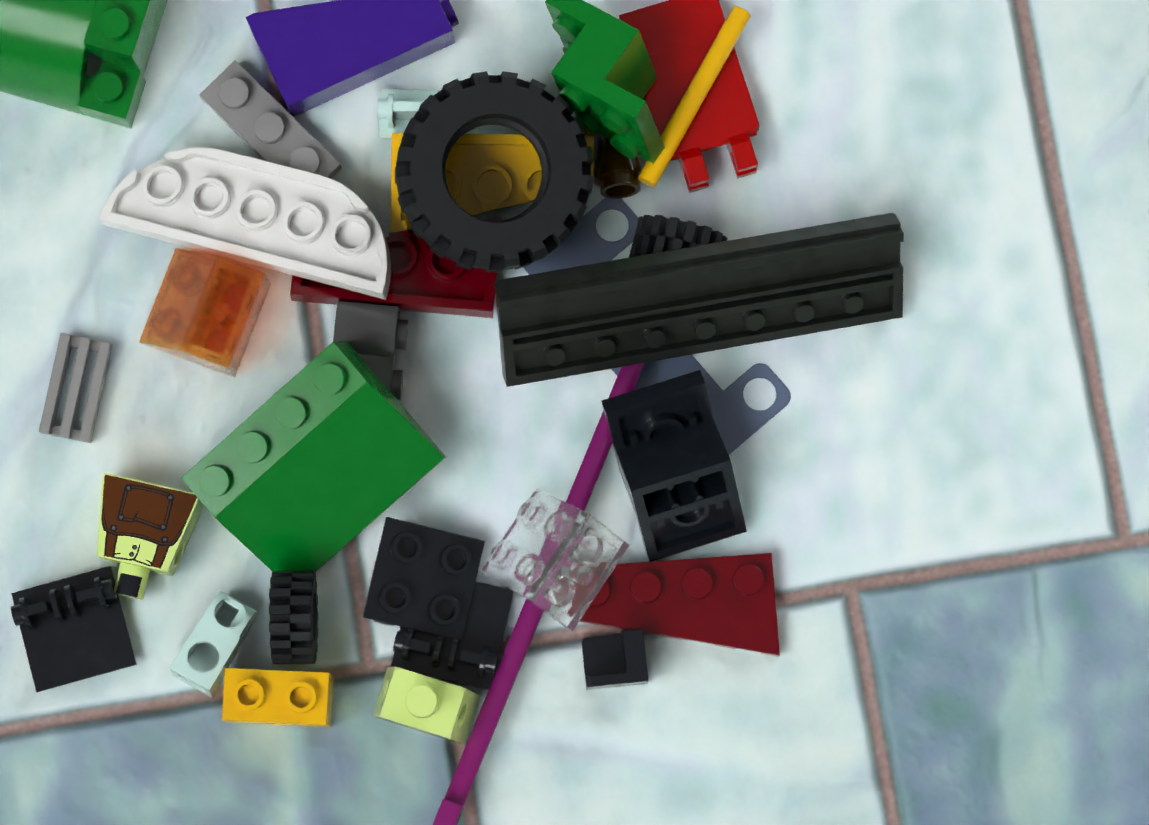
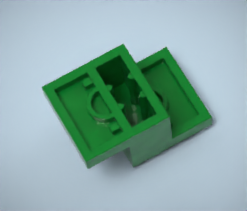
M546 0L545 4L554 22L552 27L559 34L564 45L563 52L565 53L551 74L560 93L558 95L570 105L568 111L574 119L580 118L586 130V135L594 136L595 133H598L609 139L610 144L624 156L634 159L638 155L654 164L665 147L648 104L643 100L657 80V75L640 31L583 0Z

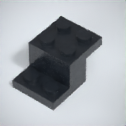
M700 370L601 401L620 474L636 514L649 562L747 532L731 460L715 424L706 384Z

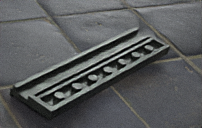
M887 213L496 280L494 288L496 291L502 375L507 387L902 318L903 266L900 262V242L904 241V233L901 229V223L896 214Z

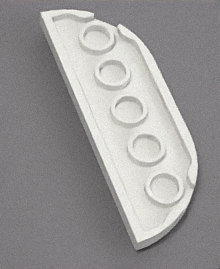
M204 147L185 148L165 153V158L152 163L140 172L136 169L131 172L112 192L98 218L103 225L380 299L386 300L389 291L391 259L387 240L375 216L358 195L333 179L245 155Z

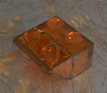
M175 248L139 342L235 377L271 283L265 272L218 255Z

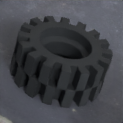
M644 215L638 219L629 258L727 241L728 238L719 231H712L711 227L705 225L698 226L693 221L688 220L684 222L676 217L667 219L662 215H655L654 217Z
M272 571L270 579L271 588H269V643L272 663L315 664L318 651L315 571Z

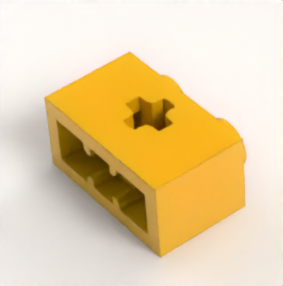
M225 668L222 721L239 724L331 728L334 676L325 672Z

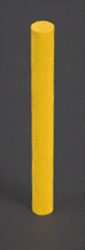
M733 6L661 135L665 148L654 164L647 161L641 170L638 180L643 184L655 188L751 17L750 13L745 9Z

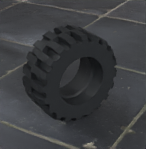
M487 71L472 73L470 78L461 81L455 79L443 85L442 90L435 95H430L420 105L414 117L410 119L397 153L395 184H397L398 202L402 213L406 214L411 224V230L418 239L422 238L431 247L430 251L440 258L444 256L456 262V266L471 270V268L482 269L485 272H501L502 270L512 268L516 270L529 266L540 258H544L571 234L574 227L581 220L587 208L588 196L592 192L594 177L591 176V164L594 162L592 147L586 144L584 138L586 130L580 118H573L568 111L570 105L560 95L555 98L544 90L545 84L533 78L531 82L518 79V73L502 71L501 75H488ZM500 125L511 128L528 139L539 156L542 168L540 189L532 204L517 216L500 221L477 218L463 210L453 199L448 189L445 175L448 154L461 136L477 127Z

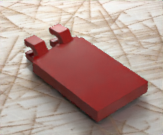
M668 0L619 15V20L640 31L657 75V80L644 96V100L648 104L660 137L725 22L719 0ZM734 47L670 160L679 159L689 193L709 187L708 182L710 178L701 152L727 145L737 179L757 173L756 167H758V162L750 137L757 135L756 131H759L760 125Z

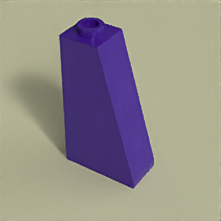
M335 0L257 12L246 17L256 43L289 113L293 117L454 44L455 39L452 27L459 24L449 0Z

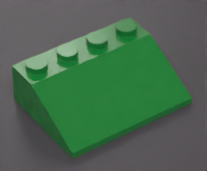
M336 341L325 348L184 474L181 479L213 517L271 571L317 572L443 461L446 456L347 341Z

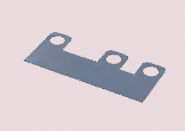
M605 197L581 218L571 234L555 250L544 258H540L523 268L530 275L611 261L633 242L639 218L622 198L612 199ZM607 210H618L628 220V231L618 241L604 240L596 230L598 217ZM693 355L646 362L635 387V390L700 370L706 384L713 418L728 455L785 408L791 399L789 389L766 364L758 363L753 365L723 391ZM621 367L612 368V371L618 376ZM756 378H764L773 384L776 390V399L771 407L765 410H754L746 404L743 391L749 381Z

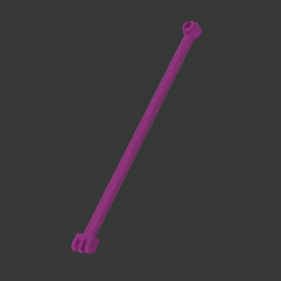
M645 363L621 367L609 398L634 391ZM604 410L433 825H457L465 802L612 446Z

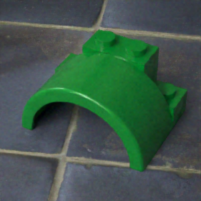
M0 0V91L132 128L146 84L143 76L168 0ZM89 53L98 56L103 61L97 73L91 77H87Z

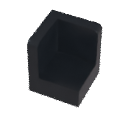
M643 629L622 631V634L589 637L582 640L586 690L648 684Z

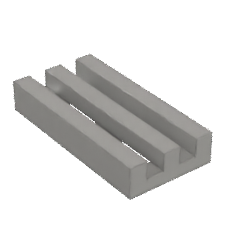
M60 333L39 427L41 434L87 443L92 442L113 346L111 342L91 340V338L81 336L79 338L71 334ZM71 348H76L78 350L61 426L55 425L70 352ZM89 351L97 352L81 430L72 429Z

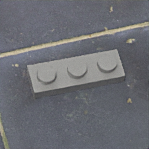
M236 60L199 94L201 99L262 160L318 174L330 179L342 169L341 163Z

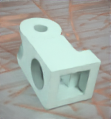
M220 591L210 603L170 665L169 669L172 676L213 698L223 681L225 668H229L238 653L237 649L251 629L258 611Z

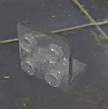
M536 489L530 498L520 506L516 519L502 540L492 548L481 573L488 579L529 600L558 623L573 631L630 545L591 514L540 489Z

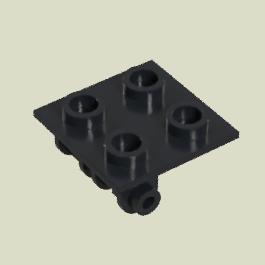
M386 517L363 618L374 620L373 622L384 625H396L462 641L485 541Z
M111 566L11 593L14 606H11L13 621L16 626H20L37 693L137 665L120 598L114 592L115 579Z
M475 582L462 641L400 627L395 637L393 646L394 656L391 667L395 666L425 676L489 690L496 672L514 590Z

